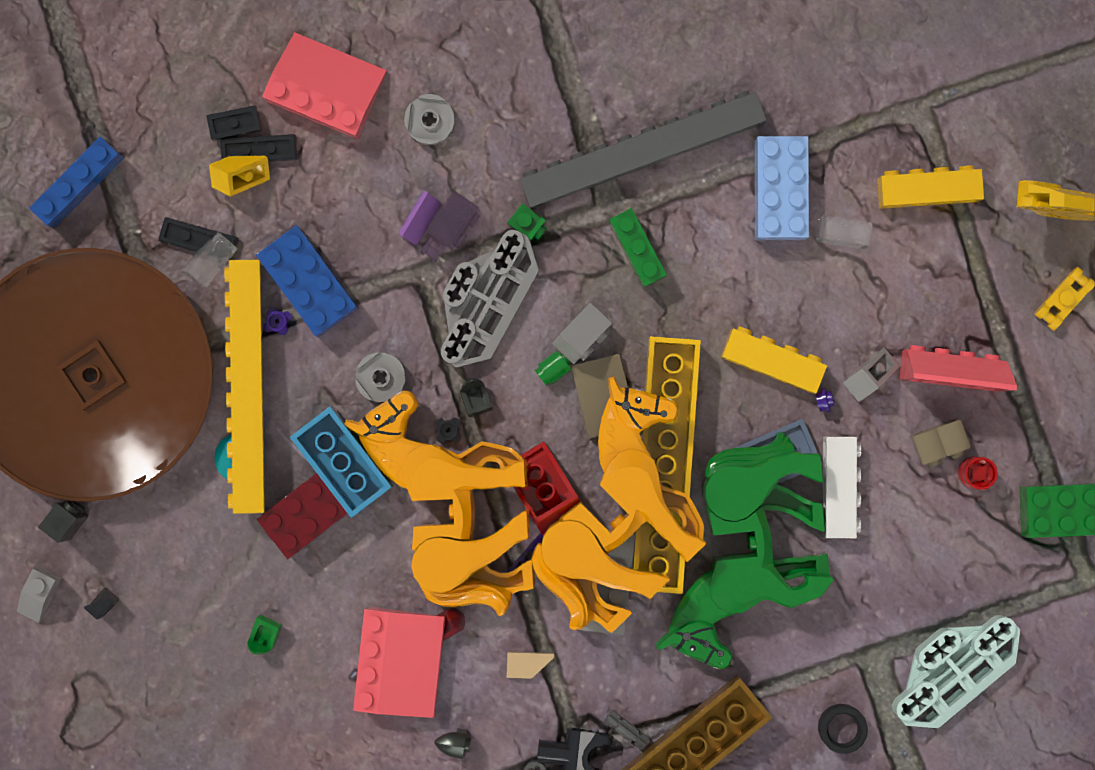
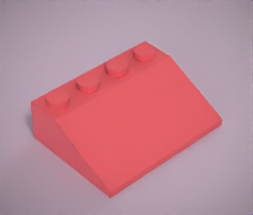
M294 32L271 74L262 97L270 104L358 140L387 70Z
M910 345V349L902 350L899 380L996 392L1017 390V384L1008 361L1000 360L999 355L985 354V358H977L974 352L960 351V355H952L949 349L935 348V352H927L924 346Z
M377 607L364 609L353 711L384 715L435 717L445 616Z

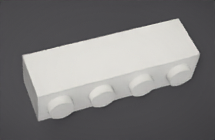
M823 437V516L825 525L823 537L857 538V533L861 531L860 517H857V507L861 506V494L857 492V482L861 481V468L857 467V457L861 456V443L857 442V437Z

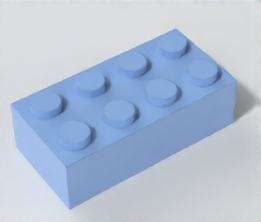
M758 136L754 141L755 240H806L809 238L808 136Z

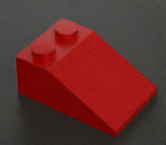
M543 441L522 454L528 461V487L515 486L513 488L526 510L529 509V515L544 536L549 526L560 520L559 518L581 502Z

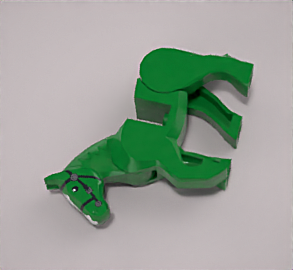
M778 432L776 439L766 446L727 449L709 460L705 471L706 478L703 482L702 496L707 506L705 507L710 532L713 535L750 532L746 534L747 546L753 552L713 556L710 569L697 578L678 603L668 632L655 644L659 651L671 646L685 656L713 668L725 669L731 664L733 653L726 645L720 642L714 627L715 622L730 615L743 613L763 600H770L782 606L794 608L817 599L825 593L833 582V577L829 571L828 554L823 552L802 557L773 559L771 532L764 512L766 510L785 512L800 519L810 527L825 532L821 503L807 500L788 488L776 484L779 479L791 473L801 474L811 480L823 483L820 454L796 452L790 438L785 433ZM804 576L803 582L796 586H790L785 582Z

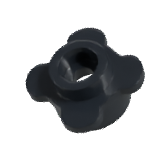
M440 418L436 421L435 425L438 428L436 439L439 443L449 440L458 442L461 439L458 429L460 425L458 418H452L451 420ZM447 428L451 429L450 433L446 432Z

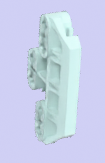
M995 615L980 626L947 627L937 630L916 648L906 690L894 699L892 703L893 712L906 726L941 727L1016 664L1020 636L1018 626L1008 617ZM1000 623H1004V624H1005V625L1003 626L1004 629H1005L1004 632L999 631V630H1000V626H999ZM990 631L994 633L993 636L997 637L998 639L995 640L991 638L992 635L988 634L987 632ZM944 636L950 637V645L945 644ZM1012 638V650L1009 653L1008 650H1003L1000 654H997L996 651ZM980 639L986 640L984 642L986 645L984 649L980 647ZM935 643L939 646L938 648L941 649L943 652L940 653L936 651L937 648H935L932 645ZM927 651L931 653L930 657L932 659L930 661L925 660L926 656L924 653ZM984 660L990 665L991 668L985 665L972 677L969 676ZM957 682L964 689L962 691L961 688H958L945 700L942 698L943 695L957 685ZM923 687L927 688L928 696L926 697L922 695L921 689ZM911 695L916 697V700L920 702L919 705H917L914 702V700L910 698ZM904 703L908 705L909 711L907 713L903 711L902 705ZM930 706L937 712L935 713L931 710L926 715V722L914 720Z

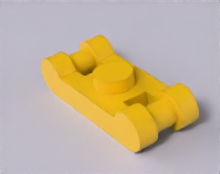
M1078 266L1068 274L1034 313L1039 319L1043 318L1052 331L1061 325L1068 314L1095 286V281L1082 274L1083 270ZM1074 281L1081 286L1078 291L1071 287ZM1052 306L1058 311L1055 316L1049 311Z

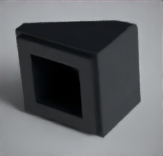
M104 588L89 605L84 606V609L96 620H99L116 605L119 598L108 588Z

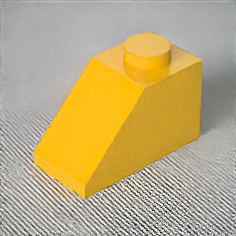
M228 156L209 164L212 188L230 197L270 180L268 157Z

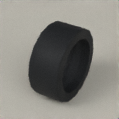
M835 704L828 707L822 713L818 721V732L821 740L830 750L836 753L848 754L857 751L864 744L867 738L868 726L864 716L856 708L848 704ZM848 714L856 721L857 734L850 742L838 743L830 737L828 724L834 716Z

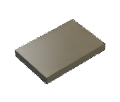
M620 354L571 366L589 439L599 436L601 417L610 398L608 378L615 377L620 387L628 388Z

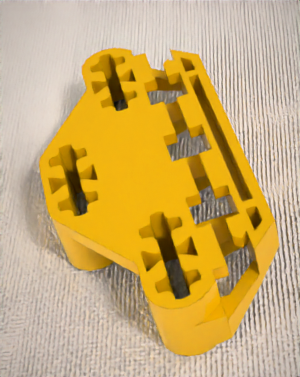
M1032 180L1018 181L1017 208L1031 210L1045 217L1095 221V194L1062 189V185Z

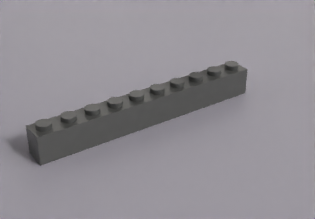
M749 91L739 93L734 96L735 100L727 103L725 99L711 104V109L702 111V108L687 113L688 117L679 120L678 117L671 118L664 122L665 126L657 129L654 125L642 129L641 134L632 137L631 134L618 138V143L608 146V143H603L594 147V152L585 155L584 151L570 156V161L561 163V160L547 164V169L538 172L537 169H533L523 173L524 178L520 179V183L529 208L531 210L763 125L766 122V117L757 93L749 94Z

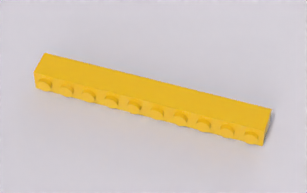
M229 260V267L224 268L225 282H229V292H225V307H230V317H225V331L230 332V342H226L225 348L226 357H230L231 367H226V382H231V392L226 393V405L231 407V418H227V433H232V443H227V458H232V468H228L227 478L228 483H232L233 493L228 494V509H233V514L265 513L260 260Z

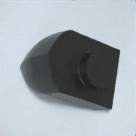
M469 378L465 381L460 389V395L468 417L492 411V404L483 381L477 378Z
M457 728V732L446 733L438 737L434 744L445 755L463 759L464 752H469L471 737H467V729Z

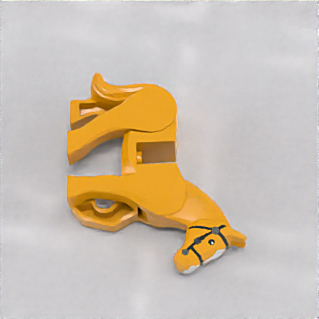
M615 377L608 378L610 398L601 417L599 428V460L604 472L599 485L627 514L623 516L620 513L610 523L612 528L608 530L582 502H579L559 518L560 520L549 526L543 536L542 543L537 544L531 558L534 571L539 580L567 606L571 619L569 627L572 630L583 629L593 620L612 633L632 614L630 609L606 603L599 595L597 583L614 589L637 592L651 599L670 580L668 575L623 566L607 554L632 536L643 523H650L680 553L686 562L706 545V541L703 540L704 523L691 498L686 493L670 489L660 483L658 467L648 453L639 434L652 424L674 422L679 413V406L676 401L638 389L622 388L617 383ZM671 512H676L681 517L682 523L680 526Z
M403 390L368 412L359 422L346 419L344 425L359 435L367 454L375 465L396 484L406 488L412 501L453 499V504H449L450 519H454V523L421 524L413 527L412 550L415 553L412 558L411 567L414 578L419 583L426 599L443 607L485 604L492 607L498 616H503L510 607L513 593L535 588V571L532 560L527 561L508 573L499 572L492 569L489 565L517 543L530 538L529 509L514 517L495 534L473 540L476 519L473 490L498 487L510 488L515 486L528 487V461L516 449L481 441L461 454H457L436 444H425L407 439L408 420L419 406L416 395L410 391ZM492 461L497 462L500 465V469L483 466L487 462Z

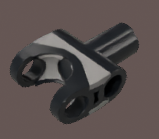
M567 728L565 742L539 739L537 762L563 765L562 770H599L589 764L587 760L588 754L597 746L613 744L614 737L591 729Z

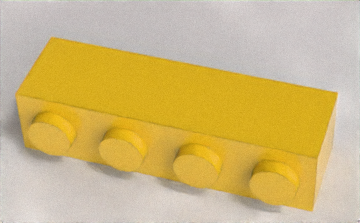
M974 165L960 166L959 171H949V167L934 168V172L924 173V169L909 170V174L900 175L898 170L885 171L884 176H880L877 179L879 209L979 202L984 199L982 169H974Z
M738 326L737 330L734 328L730 330L720 358L811 394L817 393L827 365L821 363L822 358L812 354H808V357L798 354L799 349L789 345H785L784 348L775 345L776 340L763 335L761 339L751 336V330Z

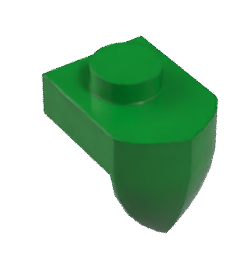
M261 614L256 617L247 642V647L251 654L262 655L270 652L275 647L282 624Z

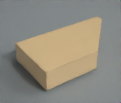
M508 651L507 678L532 679L554 658V653Z

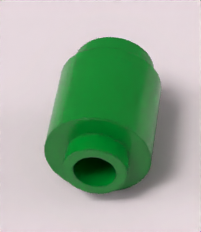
M556 350L538 364L539 367L534 371L547 386L550 383L554 384L572 369L569 365L572 362Z

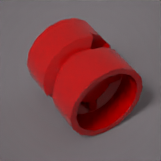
M968 457L958 466V478L967 488L988 489L997 480V467L988 458Z

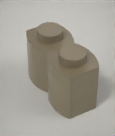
M954 419L910 436L920 464H927L928 468L943 463L942 458L951 455L952 459L966 454L965 450L971 448L961 419Z

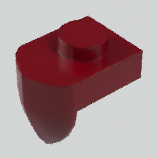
M448 608L437 615L445 616L443 641L462 631L465 627V616L456 608Z

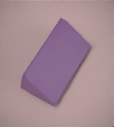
M423 192L399 231V235L412 244L417 245L441 206L440 201L428 192Z

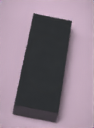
M295 134L220 139L221 159L228 156L268 157V162L298 160Z
M165 217L158 241L229 261L233 259L238 237Z

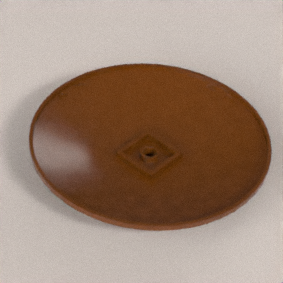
M72 248L44 254L24 263L0 280V470L30 490L49 497L69 501H100L124 496L144 488L168 472L184 456L200 432L207 415L213 387V362L207 333L199 315L185 294L172 280L144 261L127 254L99 248ZM89 368H94L97 371V379L90 383L85 379V372Z

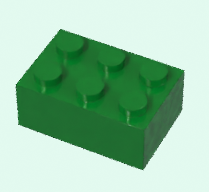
M1095 483L1019 486L1021 536L1038 538L1095 535Z

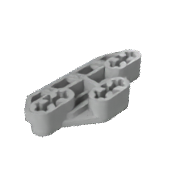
M509 230L502 236L495 250L469 262H463L455 269L443 292L449 334L442 345L441 356L446 362L455 367H461L492 358L539 272L529 238L516 230ZM515 236L520 245L518 247L514 245L510 254L516 255L513 260L508 255L505 260L507 268H501L499 271L494 263L496 260L501 261L504 256V252H499V250L503 247L504 251H507L509 242L506 240L508 238L513 239ZM528 252L531 265L526 263L521 271L518 267ZM468 268H471L473 277L472 279L466 278L464 286H469V288L465 292L461 287L459 291L460 301L454 300L453 303L450 302L451 297L448 294L450 291L454 293L458 288L457 284H453L454 280L457 278L460 283L463 279L461 271H467ZM509 278L520 285L515 284L504 302L501 298L511 282L507 280ZM492 309L503 316L498 315L489 333L482 329H485L494 313L490 310ZM466 324H469L471 334H465L461 340L462 342H467L463 349L459 343L456 349L459 353L458 357L453 356L449 359V353L446 352V349L448 347L453 348L456 341H450L453 334L458 339L461 334L458 329L459 326L464 327ZM473 339L486 346H480L477 352L478 357L468 359L477 344Z

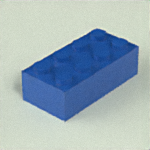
M294 226L256 254L315 337H321L359 309L299 226Z

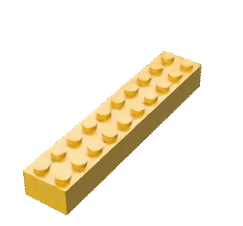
M650 336L648 338L645 392L676 401L679 406V413L674 422H658L643 430L641 439L658 467L660 483L670 489L686 493L690 497L701 340ZM671 512L680 526L682 523L681 517L676 512ZM643 523L634 532L636 536L632 569L654 571L668 575L670 580L658 592L683 594L684 558L650 523Z

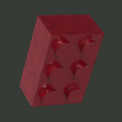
M316 473L256 520L288 560L348 513Z

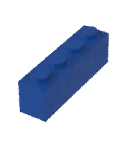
M100 136L29 209L46 226L55 229L124 157L107 140Z

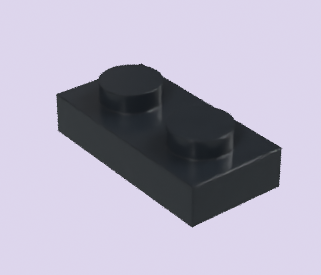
M256 105L206 115L212 141L262 131Z

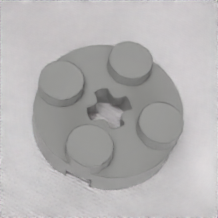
M425 94L409 104L405 111L404 123L410 136L418 143L437 145L446 141L452 133L455 125V116L450 105L442 97L434 94ZM428 113H432L433 118L437 119L436 123H432L431 126H427V123L423 122V117H428Z
M372 353L362 359L357 367L355 379L359 392L365 398L375 402L387 401L401 392L406 383L405 369L402 363L396 357L387 353ZM377 371L387 373L385 377L386 383H375L374 379H376L375 373Z

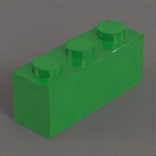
M630 208L609 219L608 223L642 288L664 278L667 274L633 209Z

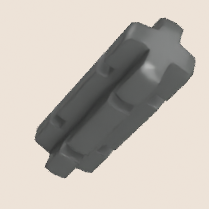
M612 710L605 718L606 724L610 727H616L615 730L630 742L634 741V745L640 750L646 748L650 742V738L644 733L640 734L638 728L625 718L622 720L620 718L621 715L616 711Z

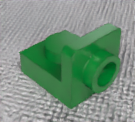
M523 203L507 222L513 229L526 235L530 242L534 237L539 240L547 229L544 226L546 219L537 215Z

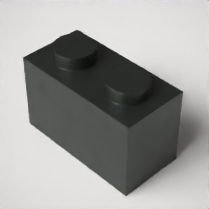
M76 501L59 502L54 505L38 528L54 541L60 543L71 540L89 516L84 513L85 508Z

